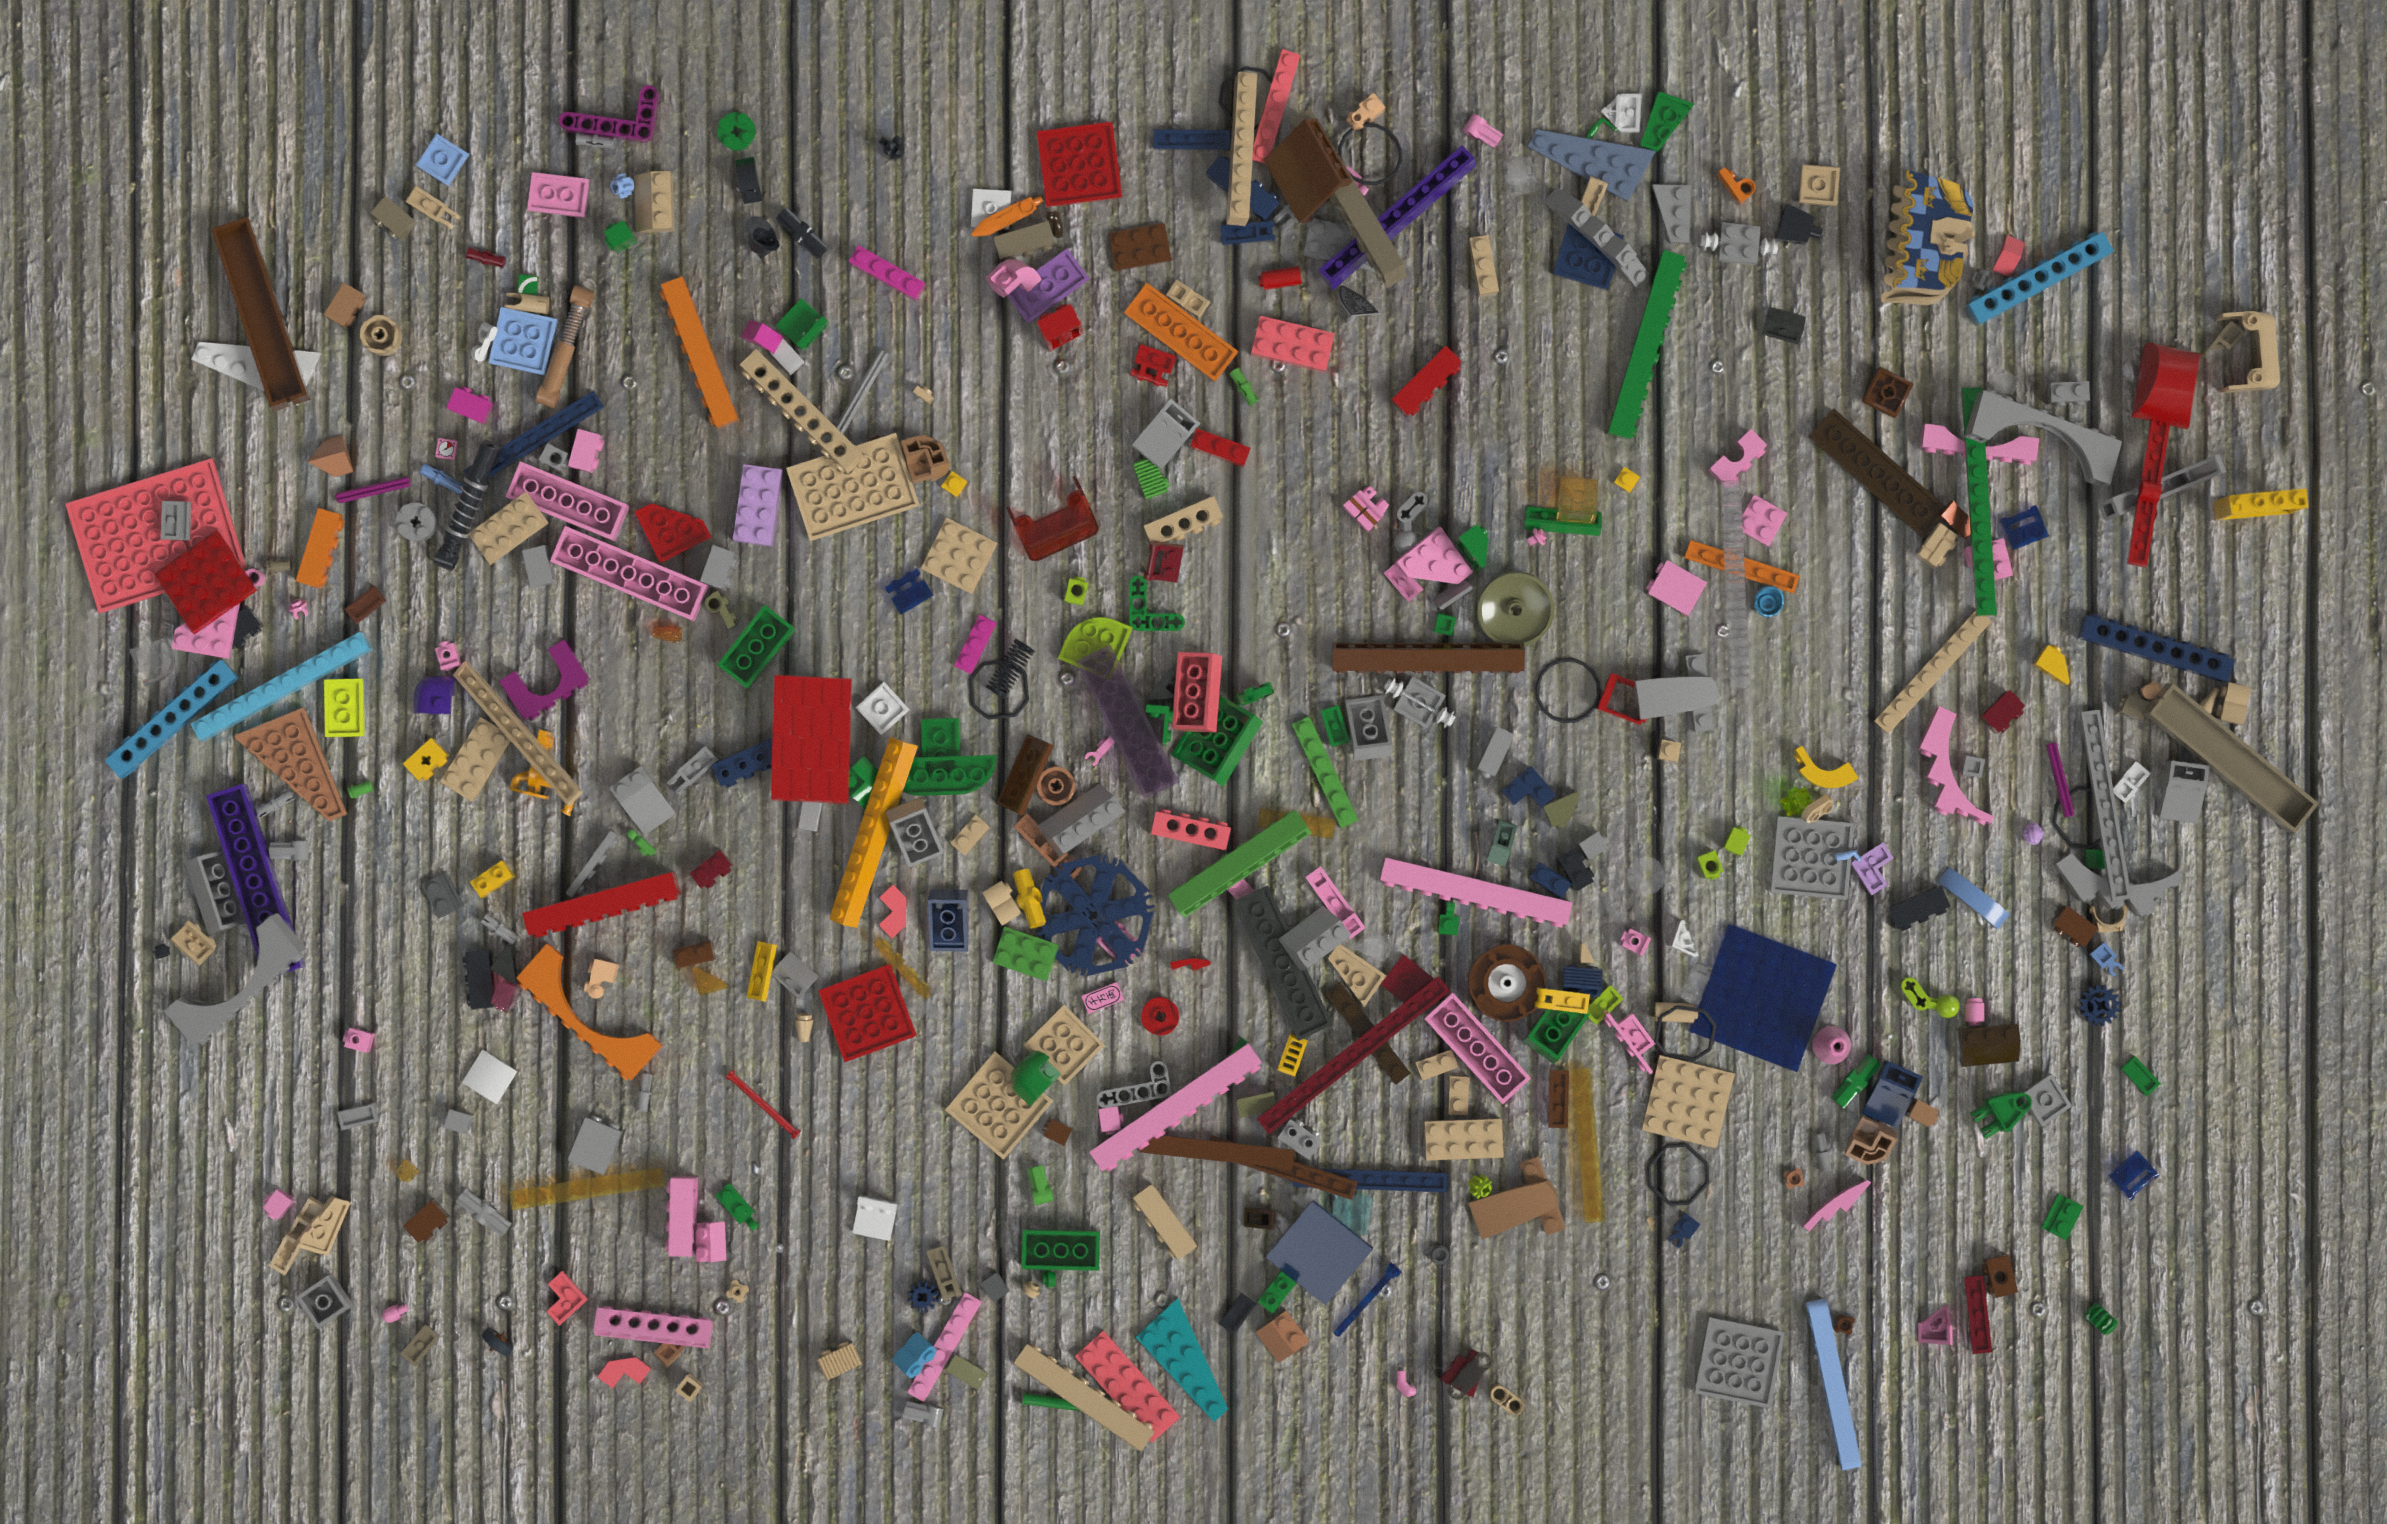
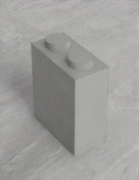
M1499 727L1494 728L1475 769L1479 771V776L1486 779L1496 776L1514 734Z
M595 1115L587 1116L583 1121L568 1161L604 1175L607 1172L623 1131L619 1129L620 1126L611 1122L605 1124L601 1122L602 1118Z

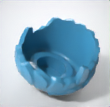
M1775 586L1762 587L1755 594L1753 600L1754 607L1758 614L1763 617L1776 616L1783 608L1784 595Z

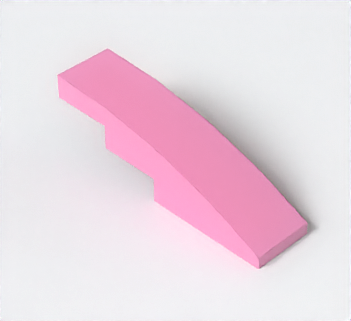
M1864 1179L1837 1193L1816 1209L1801 1226L1810 1232L1821 1218L1828 1222L1839 1208L1847 1212L1871 1182Z

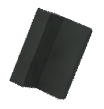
M1769 307L1762 335L1799 345L1806 317Z

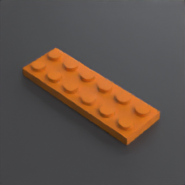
M1148 283L1144 285L1124 312L1127 317L1214 382L1218 380L1238 353L1235 348Z

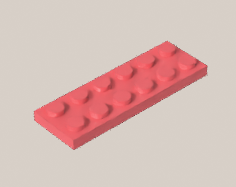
M1104 1330L1075 1355L1076 1359L1109 1396L1121 1404L1120 1408L1123 1411L1130 1410L1137 1415L1136 1420L1141 1423L1145 1421L1153 1426L1152 1431H1154V1434L1150 1439L1151 1443L1180 1418L1175 1409Z

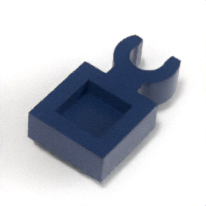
M1684 1212L1673 1227L1677 1232L1671 1234L1668 1241L1671 1242L1673 1238H1678L1679 1242L1676 1247L1680 1248L1683 1244V1238L1690 1239L1701 1224Z

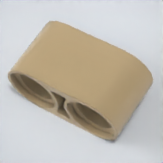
M1495 1384L1491 1387L1490 1397L1495 1403L1512 1415L1522 1412L1524 1405L1517 1395L1501 1384ZM1496 1389L1504 1391V1395L1501 1398L1494 1397ZM1513 1400L1519 1402V1407L1516 1410L1509 1408V1404Z

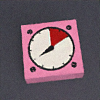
M438 438L435 457L455 460L458 441Z

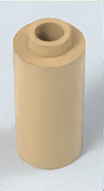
M1655 1002L1654 1020L1658 1021L1661 1014L1676 1005L1698 1007H1695L1694 1003ZM1676 1009L1662 1018V1022L1694 1023V1019H1698V1012Z

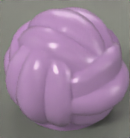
M2033 822L2027 824L2022 832L2024 840L2031 845L2038 844L2044 835L2042 828Z

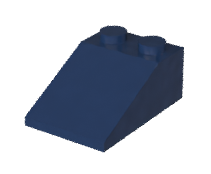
M930 889L928 896L930 951L968 952V890Z

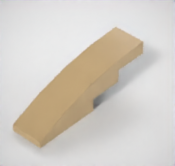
M311 1196L308 1198L270 1262L269 1266L283 1275L288 1273L302 1248L296 1247L293 1244L324 1206L323 1203Z

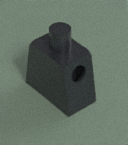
M1786 204L1775 241L1806 245L1809 237L1820 240L1823 228L1813 226L1815 219L1813 215L1790 204Z

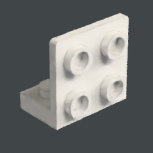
M860 1195L857 1202L858 1208L853 1233L889 1241L898 1203Z

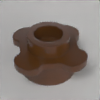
M1838 1314L1836 1316V1325L1833 1327L1834 1331L1850 1335L1855 1319L1852 1316L1845 1317L1843 1314Z

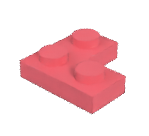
M564 1271L560 1272L548 1283L561 1299L546 1312L559 1326L588 1300L587 1296Z

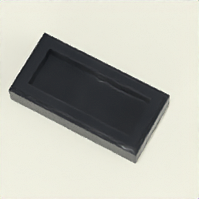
M1241 1292L1218 1324L1234 1335L1257 1304Z

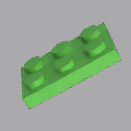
M1004 926L993 963L1048 981L1059 944Z

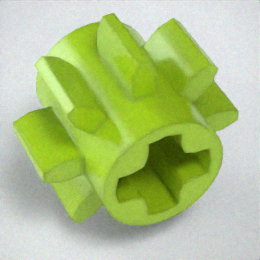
M1480 1174L1479 1177L1473 1176L1468 1182V1187L1470 1188L1468 1192L1477 1199L1480 1196L1486 1197L1491 1192L1492 1187L1490 1184L1492 1181L1483 1174Z

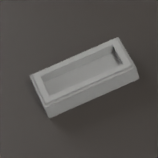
M376 1103L337 1112L341 1131L380 1121Z

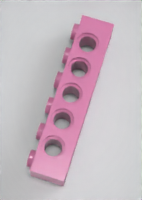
M603 1306L602 1308H597L593 1331L595 1336L710 1349L713 1323L706 1317L692 1319L687 1315L675 1317L669 1313L657 1315L645 1310L633 1312V1310L628 1308L614 1310L613 1307ZM613 1319L620 1320V1323L617 1325L610 1324ZM632 1321L639 1322L637 1327L629 1326ZM657 1323L659 1326L652 1330L649 1328V1325ZM671 1325L678 1327L674 1332L668 1330ZM691 1327L697 1329L694 1334H689L687 1330Z

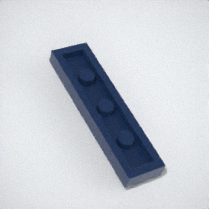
M1154 130L1153 149L1230 150V130Z

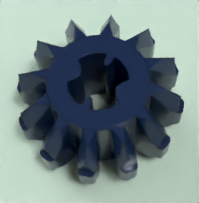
M920 1280L917 1281L918 1288L912 1284L910 1287L915 1292L907 1291L908 1295L913 1296L908 1298L907 1302L914 1301L910 1308L913 1309L917 1305L918 1313L921 1312L922 1307H924L925 1313H928V1306L934 1309L935 1305L932 1302H939L938 1298L933 1297L938 1295L939 1291L932 1292L931 1290L935 1288V1285L932 1284L928 1288L929 1281L927 1280L924 1286H922ZM918 1293H927L926 1298H928V1300L925 1301L923 1299L920 1301L918 1299L920 1297Z

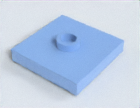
M436 133L416 166L449 187L469 154Z

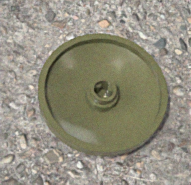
M1512 571L1495 577L1484 587L1478 600L1477 612L1482 629L1493 641L1497 643H1524V646H1528L1542 638L1549 630L1553 622L1555 607L1551 592L1542 580L1530 573Z

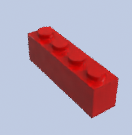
M1445 346L1392 398L1391 402L1406 417L1410 414L1414 416L1421 409L1419 405L1423 401L1427 403L1434 396L1432 392L1437 387L1441 389L1448 382L1446 378L1450 374L1454 376L1461 369L1459 365L1462 361Z

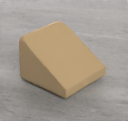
M1580 943L1578 961L1581 963H1595L1585 943Z

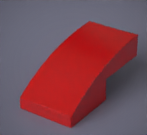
M1182 959L1170 962L1172 970L1191 964L1193 971L1211 965L1209 960Z

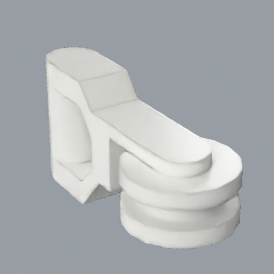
M486 322L481 324L478 331V341L482 345H475L471 349V357L477 361H484L486 359L489 345L497 333L495 326Z

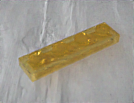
M1260 808L1257 827L1267 829L1269 824L1278 822L1287 812ZM1301 815L1312 832L1310 836L1333 839L1336 820Z
M878 938L873 943L925 1000L932 995L929 992L931 987L925 981L921 983L916 978L918 973L912 967L908 969L905 966L904 962L906 960L899 953L896 955L891 950L893 946L886 939L882 941L881 938Z

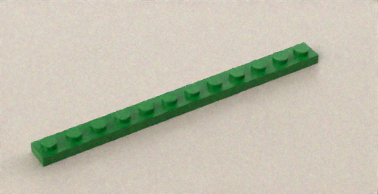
M1982 387L1961 389L1976 617L1997 615L1985 442L1980 443L1965 437L1976 394L1982 392Z

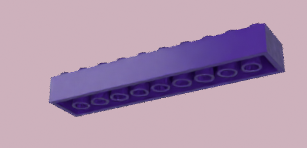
M240 784L206 795L252 943L257 958H259V938L256 928L267 918L278 913L293 932L294 929L272 860L270 859L268 847L248 785ZM303 957L298 962H292L288 965L290 969L284 974L304 968Z

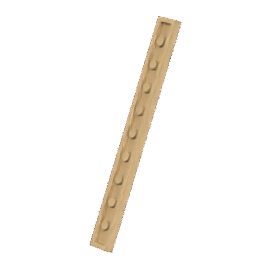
M464 661L453 676L566 805L571 806L583 791L469 662Z

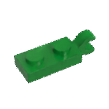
M731 1183L727 1184L715 1195L739 1224L745 1221L752 1231L760 1226L751 1216L755 1212L754 1209Z

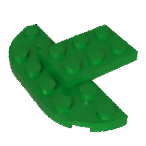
M960 718L921 719L922 757L913 759L903 792L915 796L962 795L972 793L985 785L994 772L997 755L961 756Z

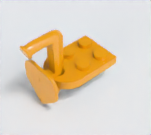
M539 730L537 740L548 751L553 746L554 737H552L551 732ZM531 765L529 771L520 772L512 778L509 790L549 799L548 796L540 795L539 792L541 786L552 787ZM520 780L528 782L529 787L527 791L518 789ZM565 803L564 808L561 809V812L568 816H571L570 813L573 809L574 803L571 806L566 805Z

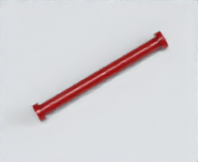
M734 1070L725 1077L727 1080L730 1079L790 1133L793 1140L799 1135L801 1130L794 1128L735 1074Z

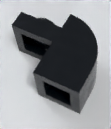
M755 158L735 160L743 203L763 201Z

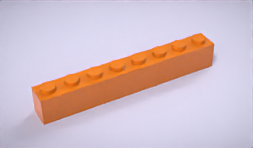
M681 276L661 284L663 289L660 290L663 301L667 300L669 308H666L670 319L674 318L676 325L673 326L677 337L681 336L683 343L680 345L684 355L688 354L690 361L687 363L690 371L696 374L697 379H694L696 387L703 392L704 396L701 399L704 407H709L711 414L708 417L711 425H716L719 429L739 421L684 278Z

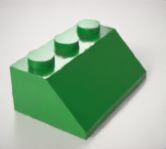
M1476 524L1461 535L1455 543L1479 573L1486 564L1489 541L1487 535L1489 533L1482 525L1479 527Z

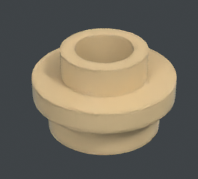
M1024 1282L1022 1291L1027 1296L1035 1298L1041 1293L1040 1286L1036 1282Z

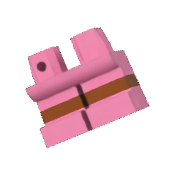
M1368 486L1363 491L1359 490L1343 505V508L1354 519L1367 508L1356 519L1357 523L1367 533L1384 516L1383 513L1389 506L1383 498L1376 505L1371 502L1370 499L1377 493L1371 486Z

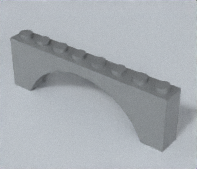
M1984 390L1976 394L1965 433L1966 438L1983 443L1990 440L1994 434L2005 427L2013 425L2040 427L2057 435L2072 449L2082 466L2086 482L2102 488L2111 484L2122 441L2117 440L2115 436L2103 435L2094 428H2084L2078 422L2065 421L2062 416L2049 415L2045 410L2030 408L2029 404L2014 402L2012 398L1995 395V392L1991 390Z
M278 913L267 918L256 928L259 938L258 963L251 980L240 993L222 1002H203L183 996L164 1010L193 1047L198 1044L204 1045L211 1039L209 1035L213 1032L214 1034L219 1032L224 1027L222 1024L226 1020L230 1022L237 1016L235 1012L239 1009H245L250 1004L249 1000L252 997L255 999L264 992L262 988L266 985L267 987L272 985L277 980L275 977L279 973L283 975L290 969L288 965L292 962H298L303 957L302 953L307 948Z

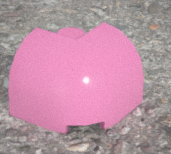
M1016 259L1003 261L986 276V280L992 290L1003 298L1017 286L1029 292L1042 280L1032 267Z

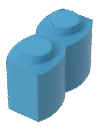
M916 1332L908 1339L905 1346L894 1355L892 1362L905 1375L913 1378L920 1374L925 1363L934 1358L937 1349L922 1334Z

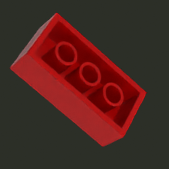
M1064 303L1056 308V312L1052 314L1047 312L1041 315L1039 321H1037L1039 333L1049 352L1083 335L1082 324L1071 304L1067 305Z

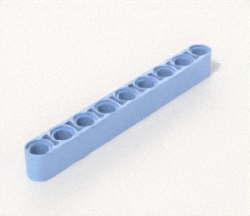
M1824 1298L1806 1302L1839 1464L1842 1471L1861 1467L1827 1301Z

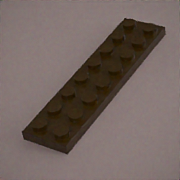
M1833 408L1808 436L1814 444L1922 539L1941 519L1939 513L1945 506L1836 409Z

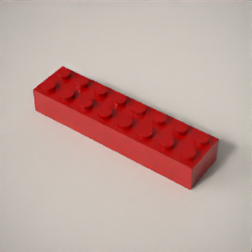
M669 872L524 912L522 915L527 934L533 935L534 938L548 935L547 931L552 930L553 933L567 930L566 926L571 925V928L585 925L584 921L587 920L590 923L604 920L603 916L605 915L616 917L622 915L623 910L634 912L641 910L640 906L642 905L652 907L659 905L660 900H664V902L677 900V896L682 894L676 872Z

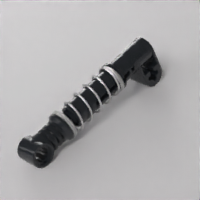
M487 439L480 443L471 470L464 477L466 483L461 485L462 493L457 495L459 501L454 504L455 511L450 514L451 522L446 524L444 531L446 535L442 547L439 548L433 562L435 565L451 572L454 570L459 559L458 552H460L463 541L467 540L469 536L465 528L471 529L470 523L472 519H475L473 517L475 510H479L477 507L479 500L482 501V498H480L481 494L488 487L489 482L487 479L491 468L499 463L504 452L503 446Z

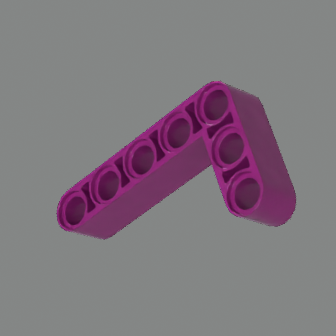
M646 85L641 89L636 122L564 112L559 117V124L565 131L571 133L598 134L599 136L615 137L619 140L648 143L654 136L659 94L651 85ZM653 91L654 97L649 100L645 99V94ZM645 110L652 111L649 118L642 117ZM572 118L573 123L570 126H564L565 119ZM585 121H592V126L589 129L583 128ZM605 123L611 124V128L607 132L602 131V126ZM629 126L630 131L627 134H621L622 127ZM642 129L649 130L646 137L639 136Z

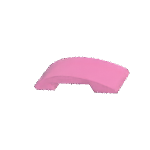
M1321 866L1305 877L1327 909L1344 924L1351 935L1350 939L1366 928Z

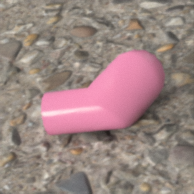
M1396 1371L1397 1389L1406 1397L1414 1396L1416 1388L1406 1382V1371Z

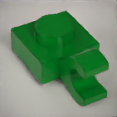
M1447 901L1446 915L1440 914L1438 934L1458 936L1459 916H1454L1455 902Z

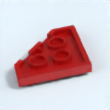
M652 503L635 511L660 563L712 538L704 520Z

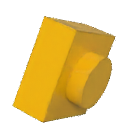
M1623 467L1614 484L1630 493L1640 476Z
M951 471L941 487L958 498L968 481Z

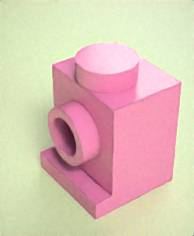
M450 641L439 643V647L435 648L442 671L462 665L455 643L450 644ZM446 651L450 653L449 658L444 657Z
M1629 928L1628 931H1623L1619 941L1622 942L1620 946L1643 956L1651 938ZM1633 938L1638 939V943L1636 945H1633L1631 943V940Z

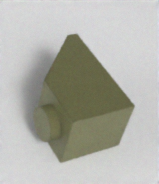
M1579 791L1542 807L1551 828L1556 827V829H1560L1567 825L1566 821L1571 819L1579 799Z

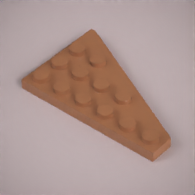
M304 707L234 735L236 740L254 754L266 767L271 769L283 782L288 784L300 797L305 799L315 810L322 814L325 819L332 821L348 814Z

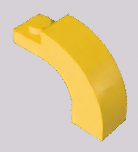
M1803 746L1793 750L1795 753L1793 755L1794 759L1799 765H1803L1797 772L1803 779L1814 786L1828 789L1839 788L1858 779L1849 762L1832 771H1825L1814 765Z

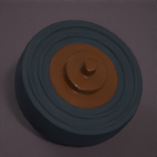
M487 1327L481 1335L483 1340L491 1347L489 1349L491 1352L495 1350L502 1355L509 1356L514 1349L513 1345L505 1337L506 1333L504 1331L501 1334Z

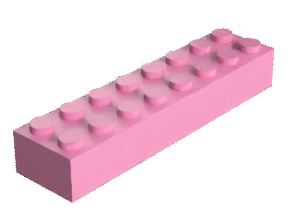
M567 526L564 527L550 560L554 564L694 622L709 588L704 583Z

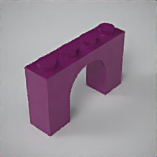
M564 639L548 649L561 673L559 686L552 693L543 696L534 694L517 671L512 672L499 681L522 718L526 721L535 720L540 716L539 712L544 709L546 711L556 706V701L561 698L562 700L569 698L573 695L571 693L576 688L581 690L589 684L587 681L591 679L568 642Z

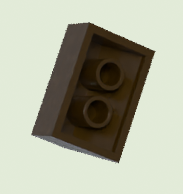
M2011 1023L1957 1029L1961 1067L2019 1062L2021 1046L2019 1024Z

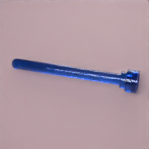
M1390 1262L1386 1267V1274L1335 1329V1336L1339 1337L1391 1279L1399 1277L1402 1271L1393 1262Z

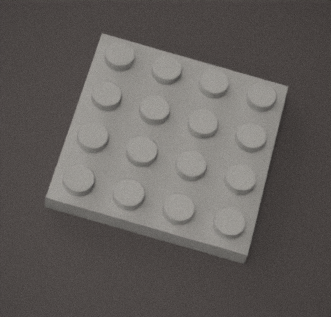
M1777 816L1770 893L1848 900L1851 857L1847 860L1837 861L1835 855L1852 850L1854 823L1824 820L1807 823L1802 818Z
M1708 1317L1694 1393L1771 1408L1785 1332Z

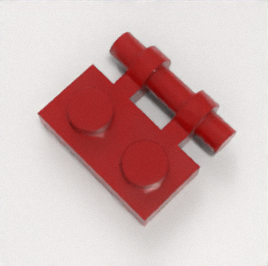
M1140 344L1134 363L1141 365L1140 370L1132 368L1130 376L1136 377L1139 381L1151 382L1157 387L1159 385L1167 387L1169 380L1163 379L1162 375L1163 373L1171 375L1177 356ZM1147 367L1157 370L1156 376L1145 373Z

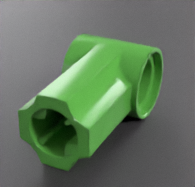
M1039 1165L1028 1168L1027 1171L1032 1186L1031 1192L1035 1206L1054 1201L1044 1166Z

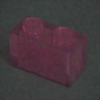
M498 981L491 1004L495 1005V1009L505 1012L509 1011V1009H515L522 988L507 981Z

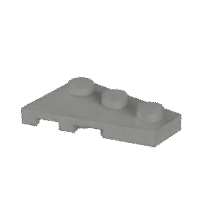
M1652 184L1669 243L1689 244L1691 185Z

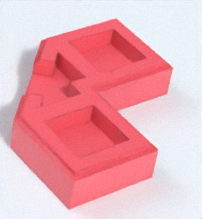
M894 884L879 897L892 911L879 924L891 938L895 937L906 926L907 898Z
M638 1357L612 1360L606 1364L598 1378L612 1389L624 1373L638 1384H641L651 1370V1367Z

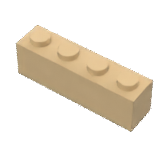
M1152 1183L1133 1196L1135 1200L1132 1202L1139 1212L1141 1210L1146 1215L1144 1220L1149 1227L1154 1226L1158 1231L1155 1235L1161 1243L1165 1241L1169 1246L1167 1251L1172 1258L1177 1257L1180 1260L1197 1247L1193 1238Z

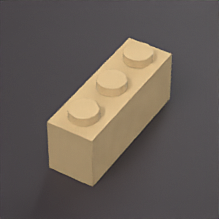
M1489 235L1470 238L1468 243L1478 297L1496 295L1499 289Z

